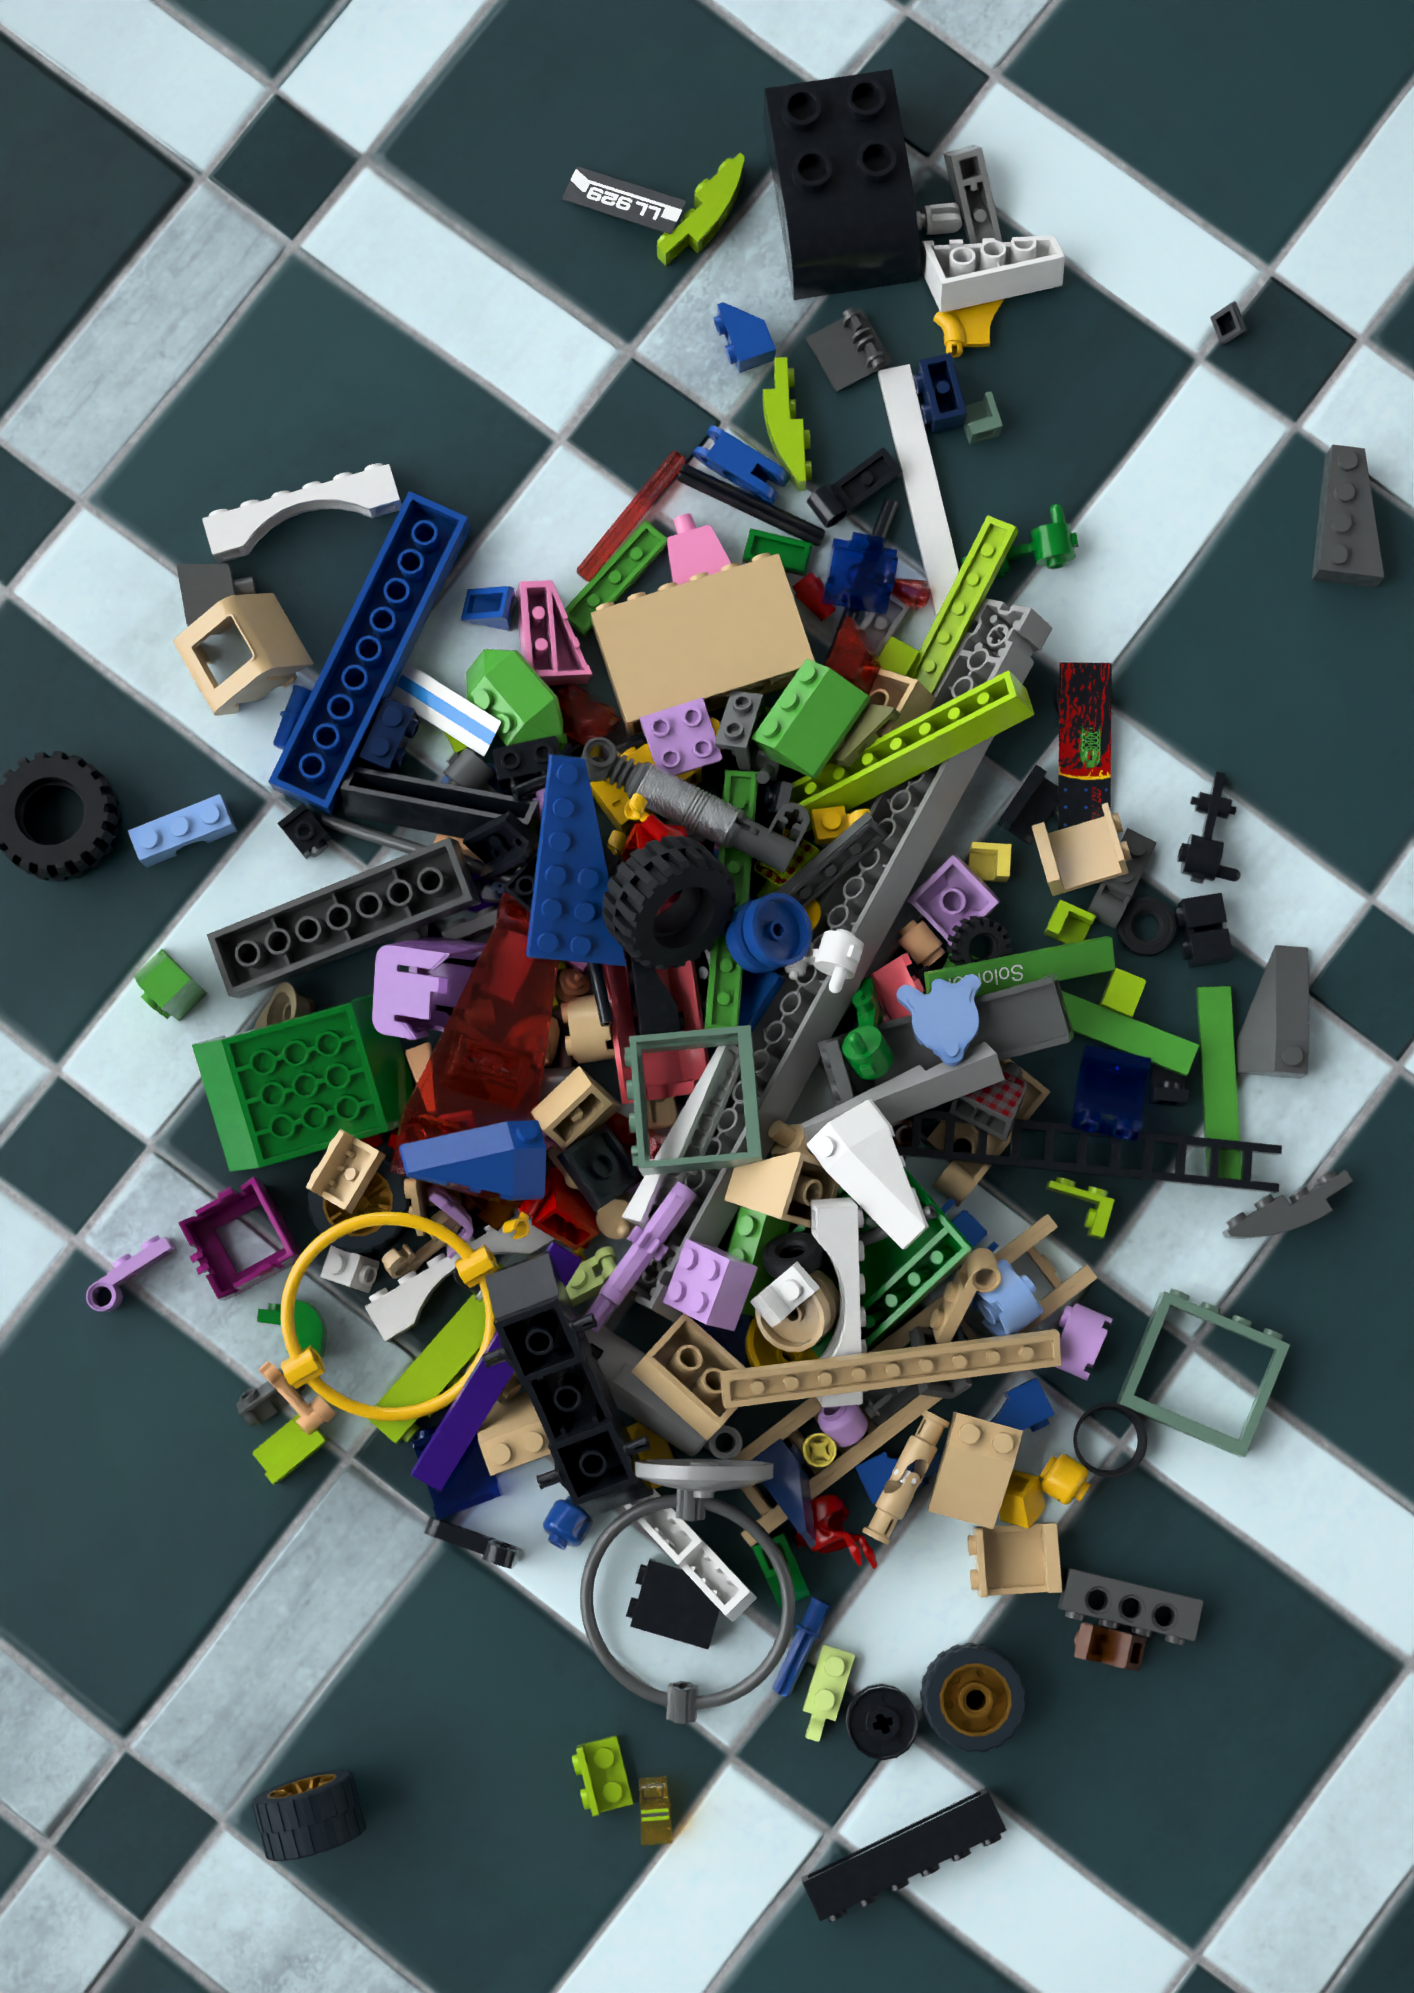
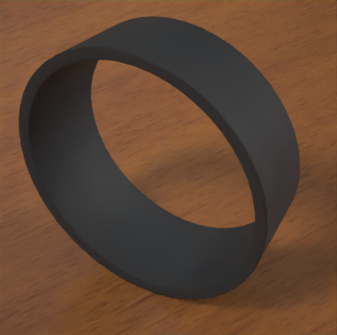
M1102 1403L1090 1408L1080 1417L1074 1430L1073 1444L1079 1461L1090 1472L1101 1477L1115 1478L1130 1473L1141 1463L1147 1450V1432L1142 1420L1130 1408L1117 1403ZM1099 1410H1114L1122 1413L1132 1422L1137 1433V1448L1134 1456L1126 1465L1115 1470H1100L1091 1466L1084 1460L1078 1448L1077 1435L1082 1422L1090 1414Z

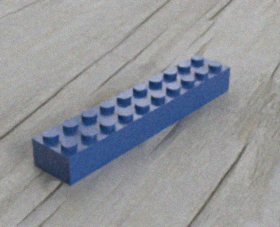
M408 492L268 782L274 790L333 816L342 798L340 788L351 766L357 767L360 760V752L384 697L390 698L469 534L471 526L467 516L413 492Z

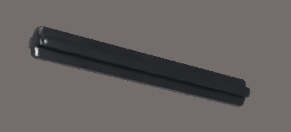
M683 464L677 476L679 482L803 541L813 543L816 547L820 546L825 537L826 531L823 528L688 464Z

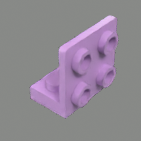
M703 697L640 717L641 728L647 740L654 764L660 767V769L663 768V771H669V774L672 773V775L675 774L677 776L722 761L720 748H717L715 745L716 736Z

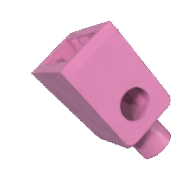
M683 514L673 520L678 534L667 538L672 582H676L677 585L689 582L690 577L696 574L707 572L708 575L721 572L720 569L723 566L731 564L711 525L696 528L692 514Z

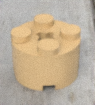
M588 995L569 998L568 1003L561 1004L563 1022L569 1025L570 1036H565L568 1056L572 1055L578 1064L615 1059L611 1026L602 1027L600 1025L595 996Z

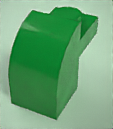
M296 1300L294 1321L301 1350L311 1345L324 1358L327 1339L325 1320L314 1306L307 1302ZM268 1303V1309L258 1308L257 1322L281 1325V1304Z

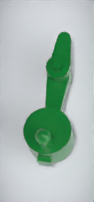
M1053 504L1050 508L1052 523L1039 526L1030 532L1031 543L1011 546L997 573V579L1004 578V573L1010 570L1008 560L1034 555L1037 566L1058 569L1066 566V562L1076 557L1075 548L1079 547L1076 532L1072 533L1070 524L1065 522L1063 507L1060 504ZM966 557L961 558L962 565Z
M866 977L861 981L860 990L852 998V1003L857 1009L859 1027L845 1037L842 1051L855 1073L862 1079L871 1080L884 1075L891 1068L894 1055L881 1032L877 1029V1024L883 1020L884 1014L878 1004L875 984L870 977Z

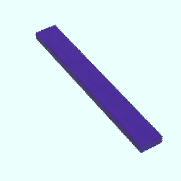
M552 1241L546 1251L550 1252L566 1288L582 1259ZM498 1332L495 1333L484 1353L501 1348ZM481 1356L413 1467L411 1476L439 1491L443 1489L514 1373V1369L507 1361L487 1368L485 1366L486 1362L483 1361Z

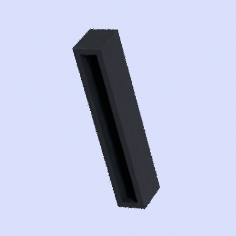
M351 766L340 788L344 813L348 817L464 839L466 834L511 811L535 835L538 836L540 833L539 801L516 799L510 795Z
M984 1788L801 1877L802 1883L819 1920L822 1921L827 1918L829 1922H833L847 1914L846 1909L857 1903L860 1907L876 1901L878 1899L877 1893L888 1888L891 1892L897 1891L909 1884L908 1878L918 1873L922 1877L930 1875L940 1869L939 1863L949 1858L953 1862L961 1860L971 1854L970 1848L980 1843L985 1847L999 1841L1002 1838L1000 1833L1007 1830L988 1790Z

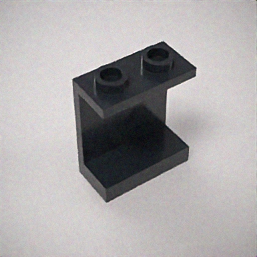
M651 1558L648 1565L641 1564L635 1583L642 1585L638 1599L631 1597L626 1617L632 1618L630 1627L709 1650L720 1609L683 1569L656 1562V1560Z

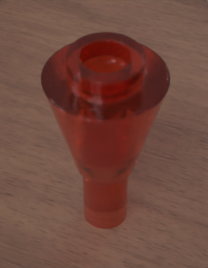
M876 572L871 578V585L886 589L914 611H917L920 606L925 607L930 598L931 589L927 588V580L892 579Z

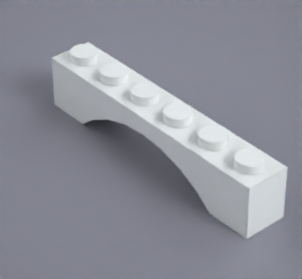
M376 463L367 466L364 471L356 474L350 472L338 474L332 481L307 483L301 490L291 493L290 491H279L267 500L260 502L259 500H249L233 510L218 509L211 512L209 517L202 518L212 555L217 563H222L249 555L257 542L272 528L286 519L304 512L320 509H341L375 518L399 511L402 504L390 465Z
M851 1197L810 1200L811 1233L832 1260L838 1277L840 1291L839 1317L836 1328L820 1359L867 1353L866 1341L861 1339V1327L866 1326L864 1306L860 1307V1294H865L864 1275L859 1272V1261H864V1245L862 1240L859 1241L858 1228H863L864 1224L862 1208L858 1207ZM867 1391L820 1396L817 1399L822 1408L863 1404V1392Z
M520 1206L514 1210L515 1216L511 1219H517L519 1217L520 1213L518 1210ZM529 1219L530 1232L524 1238L512 1239L516 1229L510 1233H504L503 1226L499 1231H496L488 1225L484 1228L486 1234L476 1240L471 1236L466 1243L473 1250L485 1244L493 1255L523 1254L532 1256L549 1246L552 1241L555 1242L557 1240L533 1226L531 1219ZM442 1253L428 1261L427 1265L429 1268L418 1275L414 1270L398 1279L400 1286L388 1292L387 1288H383L369 1297L371 1303L366 1305L365 1309L385 1342H390L418 1324L423 1308L433 1292L447 1277L454 1273L455 1261L462 1258L458 1253L451 1259Z

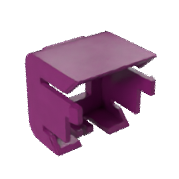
M252 1177L240 1186L242 1192L233 1190L230 1186L217 1193L218 1199L195 1210L197 1216L178 1222L189 1245L195 1247L198 1251L190 1256L192 1263L199 1261L200 1266L196 1268L199 1275L209 1272L206 1278L218 1300L225 1301L289 1268L295 1264L301 1254L264 1181L256 1177ZM262 1205L284 1248L237 1273L216 1230Z

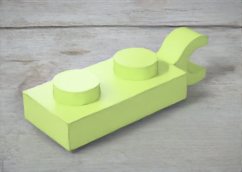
M822 1644L803 1706V1711L812 1714L805 1735L807 1739L819 1742L825 1719L836 1721L855 1654Z

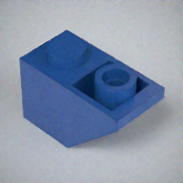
M727 303L717 304V316L713 317L719 336L724 334L728 345L724 347L729 363H736L737 369L741 373L774 361L776 349L765 320Z

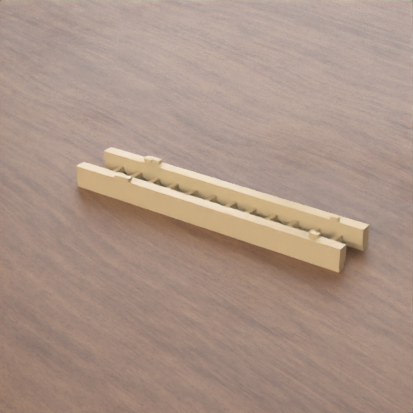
M1048 1214L994 1254L997 1262L1005 1259L1011 1264L1026 1252L1054 1288V1290L1038 1301L1043 1308V1314L1017 1334L1028 1333L1098 1278L1088 1265L1083 1266L1063 1283L1056 1276L1055 1268L1044 1254L1040 1255L1034 1245L1058 1228ZM944 1294L869 1352L901 1349L910 1342L909 1331L917 1326L923 1328L930 1327L931 1315L936 1308L939 1309L944 1299ZM962 1319L960 1325L966 1339H979L966 1321ZM919 1394L877 1427L864 1412L868 1420L866 1431L868 1434L857 1444L848 1447L836 1446L841 1455L828 1466L814 1467L806 1461V1464L815 1474L809 1479L811 1500L921 1416L924 1409H930L943 1398ZM817 1397L805 1400L730 1460H752L781 1438L783 1441L786 1437L803 1456L802 1444L805 1438L798 1431V1428L812 1417L818 1423V1416L822 1406ZM756 1485L741 1488L761 1515L756 1521L768 1534L788 1519L778 1504L773 1508ZM745 1529L740 1533L750 1547L757 1543Z

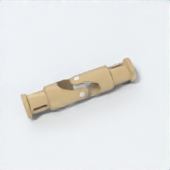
M925 1409L922 1412L923 1419L915 1435H910L890 1479L887 1481L875 1504L877 1510L869 1526L864 1527L862 1530L863 1533L888 1546L891 1542L889 1537L897 1521L903 1519L916 1489L920 1485L938 1450L936 1444L941 1434L951 1424ZM914 1462V1471H908L907 1467Z

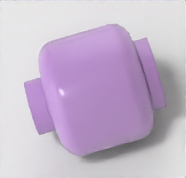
M858 1405L821 1407L818 1416L820 1429L824 1434L832 1438L837 1447H848L857 1444L867 1431L868 1420Z

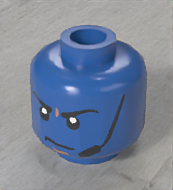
M568 1496L566 1500L559 1499L553 1504L543 1522L545 1532L550 1535L547 1541L562 1550H565L567 1545L571 1547L580 1546L593 1524V1518L580 1505L574 1506L571 1497Z

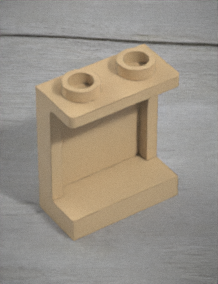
M1034 1523L1030 1529L1017 1525L994 1526V1529L973 1527V1535H968L967 1537L969 1556H975L976 1569L970 1570L971 1589L977 1590L980 1598L994 1595L1062 1592L1057 1523Z

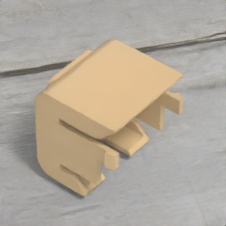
M273 593L228 596L212 606L173 641L199 691L202 692L213 714L216 716L236 714L239 712L238 703L260 701L276 687L284 686L286 688L298 678L296 672L314 664ZM235 623L249 646L253 657L218 685L207 665L211 664V660L201 643L210 635L222 634Z

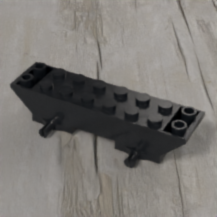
M546 1251L486 1274V1284L495 1317L494 1326L500 1337L501 1348L482 1354L483 1361L486 1362L485 1366L487 1368L507 1361L514 1369L520 1384H524L549 1440L548 1448L555 1465L554 1470L536 1476L540 1489L542 1490L560 1482L568 1491L574 1506L580 1505L590 1517L653 1495L654 1490L651 1483L635 1476V1461L640 1460L638 1453L651 1449L650 1443L647 1441L648 1438L644 1435L638 1439L631 1440L584 1332L597 1327L594 1314L590 1313L578 1318L550 1252Z

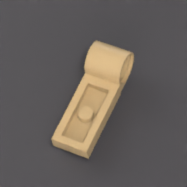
M978 1248L971 1251L961 1269L957 1271L953 1281L947 1283L943 1295L944 1299L939 1309L936 1308L933 1311L930 1319V1327L933 1330L936 1343L951 1342L976 1291L991 1292L1000 1285V1270L996 1257L991 1250Z

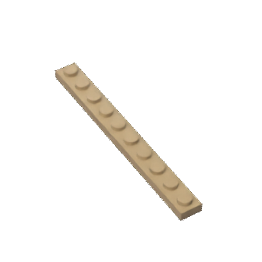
M1056 1329L720 1371L722 1402L726 1409L1062 1366L1060 1333Z

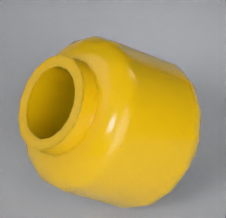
M1062 1454L1058 1458L1052 1456L1039 1475L1042 1480V1490L1064 1505L1070 1504L1074 1498L1080 1502L1091 1486L1086 1482L1089 1476L1088 1469L1066 1454Z

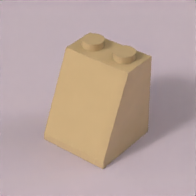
M793 1152L735 1167L724 1200L781 1220L811 1228L810 1200L836 1198L840 1185L825 1171L817 1158Z
M527 1391L515 1395L510 1400L505 1399L502 1403L496 1402L477 1432L479 1445L490 1476L551 1454L548 1448L549 1440Z

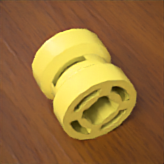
M811 1434L802 1444L803 1458L814 1467L828 1466L836 1456L837 1448L835 1442L826 1434Z

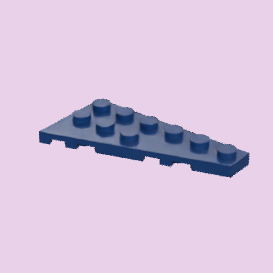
M549 754L526 956L530 958L626 966L623 947L608 932L606 922L603 920L602 910L605 907L603 905L604 892L609 890L607 887L609 876L586 760L581 757Z

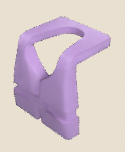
M433 1183L428 1188L429 1200L463 1226L457 1235L467 1242L474 1231L471 1215L454 1196H450L447 1193L446 1189ZM447 1245V1256L451 1259L457 1252Z

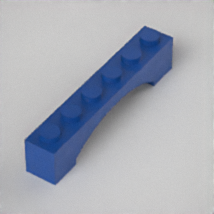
M1033 1378L1004 1392L1006 1400L990 1422L1022 1431L1030 1427L1031 1432H1035L1049 1425L1048 1418L1055 1414L1038 1379ZM884 1451L854 1467L872 1504L877 1502L898 1459L888 1458ZM943 1452L935 1454L917 1489L929 1484L927 1477L938 1472ZM914 1462L907 1467L908 1471H914Z

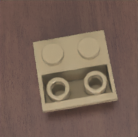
M578 1066L531 1113L539 1121L541 1129L560 1147L566 1150L600 1128L622 1105Z

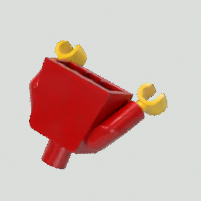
M634 793L624 807V814L631 820H640L641 822L635 823L628 837L620 831L613 830L608 839L607 847L616 856L622 855V860L626 862L631 857L630 853L636 848L641 850L646 847L645 843L651 840L659 842L661 837H687L686 828L679 825L663 824L653 813L650 815L644 811L647 806L646 798L638 793Z
M557 1167L550 1169L546 1174L544 1198L524 1200L518 1210L520 1213L519 1217L507 1220L503 1224L504 1233H510L516 1229L512 1239H520L529 1234L530 1225L528 1220L531 1219L533 1226L573 1249L572 1253L581 1257L582 1262L586 1260L583 1254L584 1249L587 1250L591 1239L600 1233L592 1208L578 1189H572L566 1184L565 1177Z

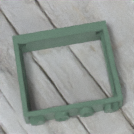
M751 1025L629 1036L630 1047L624 1048L625 1066L632 1069V1080H626L628 1100H634L635 1112L629 1113L630 1133H636L637 1146H631L633 1166H639L642 1176L739 1167L763 1160ZM739 1045L748 1152L651 1161L643 1053Z
M1171 1288L1170 1293L1161 1292L1116 1403L1238 1457H1246L1290 1344L1283 1342V1335L1273 1330L1264 1328L1262 1333L1250 1328L1252 1322L1245 1318L1233 1315L1231 1320L1220 1315L1221 1309L1212 1304L1202 1302L1201 1306L1191 1303L1188 1301L1190 1296L1181 1291ZM1170 1306L1274 1350L1239 1439H1235L1134 1395Z

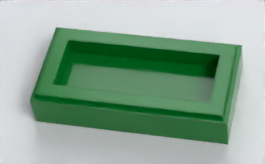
M750 528L742 562H752L753 557L763 553H770L771 556L779 553L785 572L805 577L813 543Z

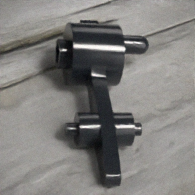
M1216 771L1211 793L1199 792L1198 797L1192 796L1190 804L1195 805V812L1206 814L1202 835L1191 834L1187 844H1181L1177 857V862L1182 863L1181 874L1191 876L1190 881L1202 884L1204 880L1214 881L1216 877L1235 882L1241 876L1238 869L1220 865L1224 842L1212 839L1216 817L1227 819L1229 814L1235 815L1237 808L1231 806L1232 799L1221 797L1225 773Z

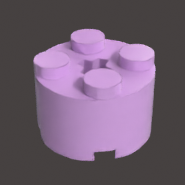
M1075 1303L1074 1307L1067 1305L1059 1322V1326L1064 1328L1060 1337L1062 1366L1055 1367L1087 1381L1090 1373L1084 1371L1085 1367L1093 1368L1108 1332L1107 1329L1102 1328L1103 1324L1110 1326L1113 1318L1078 1303Z

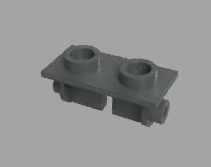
M279 1368L278 1370L284 1376L282 1368ZM267 1380L259 1388L253 1387L245 1391L240 1396V1401L236 1405L239 1415L243 1416L248 1425L252 1427L254 1424L259 1426L278 1412L272 1404L273 1400L277 1399L283 1408L289 1402ZM304 1384L295 1389L300 1396L303 1395L302 1391L306 1388V1385Z
M918 1384L868 1390L863 1394V1404H860V1406L877 1427L919 1395Z

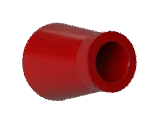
M813 572L792 586L796 592L794 596L811 610L821 622L836 611L820 576L816 577Z

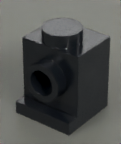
M304 803L277 823L305 859L311 855L312 857H317L329 846L327 842L331 840V837ZM310 827L311 833L307 837L300 836L302 829Z

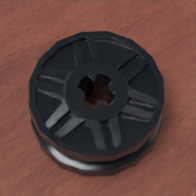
M882 1683L866 1686L857 1692L848 1705L845 1717L848 1735L856 1748L869 1758L879 1760L897 1758L909 1750L916 1739L919 1726L917 1711L908 1696L895 1686ZM879 1714H883L885 1718H891V1721H887L888 1727L881 1730L879 1725L873 1726V1723L877 1722L875 1717Z

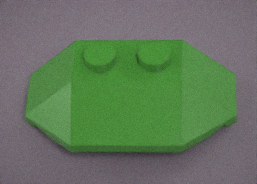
M483 649L466 672L468 701L501 721L496 734L506 746L556 736L561 752L568 742L566 734H563V719L558 697L518 650Z

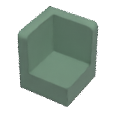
M989 391L984 394L983 401L965 406L967 415L963 427L969 445L999 437L1003 425L993 394Z

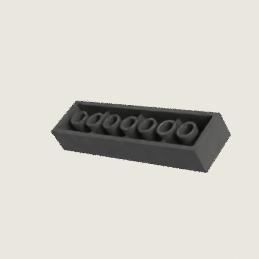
M449 837L206 935L228 996L241 999L481 903L459 841Z

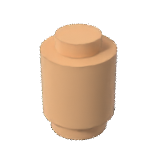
M913 919L899 931L902 936L898 940L899 944L917 965L921 963L923 967H929L945 953L941 947L943 943L923 920L917 924Z

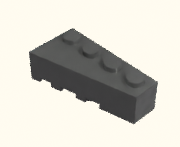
M1332 444L1324 459L1312 580L1376 588L1384 579V571L1365 448Z

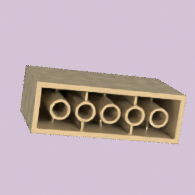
M770 553L759 554L752 558V562L743 565L731 563L723 566L720 569L721 572L708 575L707 572L699 573L690 577L689 582L679 585L676 582L667 583L660 586L657 592L648 595L645 592L635 593L629 596L625 602L616 605L614 602L603 603L596 607V611L591 612L593 630L628 737L643 733L640 717L702 697L707 712L726 707L731 691L765 695L784 689L791 682L806 659L815 662L779 553L772 556Z

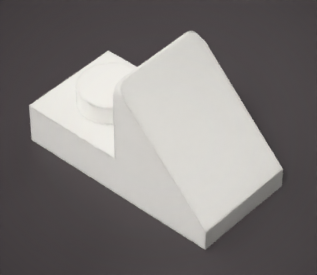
M797 1261L756 1295L750 1303L772 1328L784 1320L820 1287Z

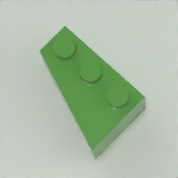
M162 948L134 975L138 986L145 992L141 998L166 1019L173 1016L180 1021L208 994Z

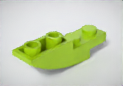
M741 152L733 159L731 157L727 158L719 166L718 173L710 180L708 178L704 179L696 187L694 194V207L696 210L692 208L687 211L681 218V224L671 234L664 232L658 239L657 258L665 266L688 246L698 254L720 230L734 206L742 184L745 156Z
M787 357L774 358L775 389H763L764 419L767 433L779 464L791 476L790 481L797 490L805 491L806 480H812L811 460L805 461V449H810V429L804 430L803 419H796L795 399H789V388H794L795 386L794 368H788Z

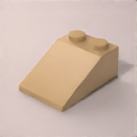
M953 1412L927 1511L994 1529L1015 1465L1023 1431Z

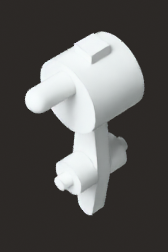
M844 929L825 931L819 949H813L814 944L811 942L810 949L802 960L785 967V971L789 973V978L797 980V977H803L807 966L814 965L822 973L832 976L829 990L832 993H839L842 990L845 979L854 978L864 947V943L855 937V934Z

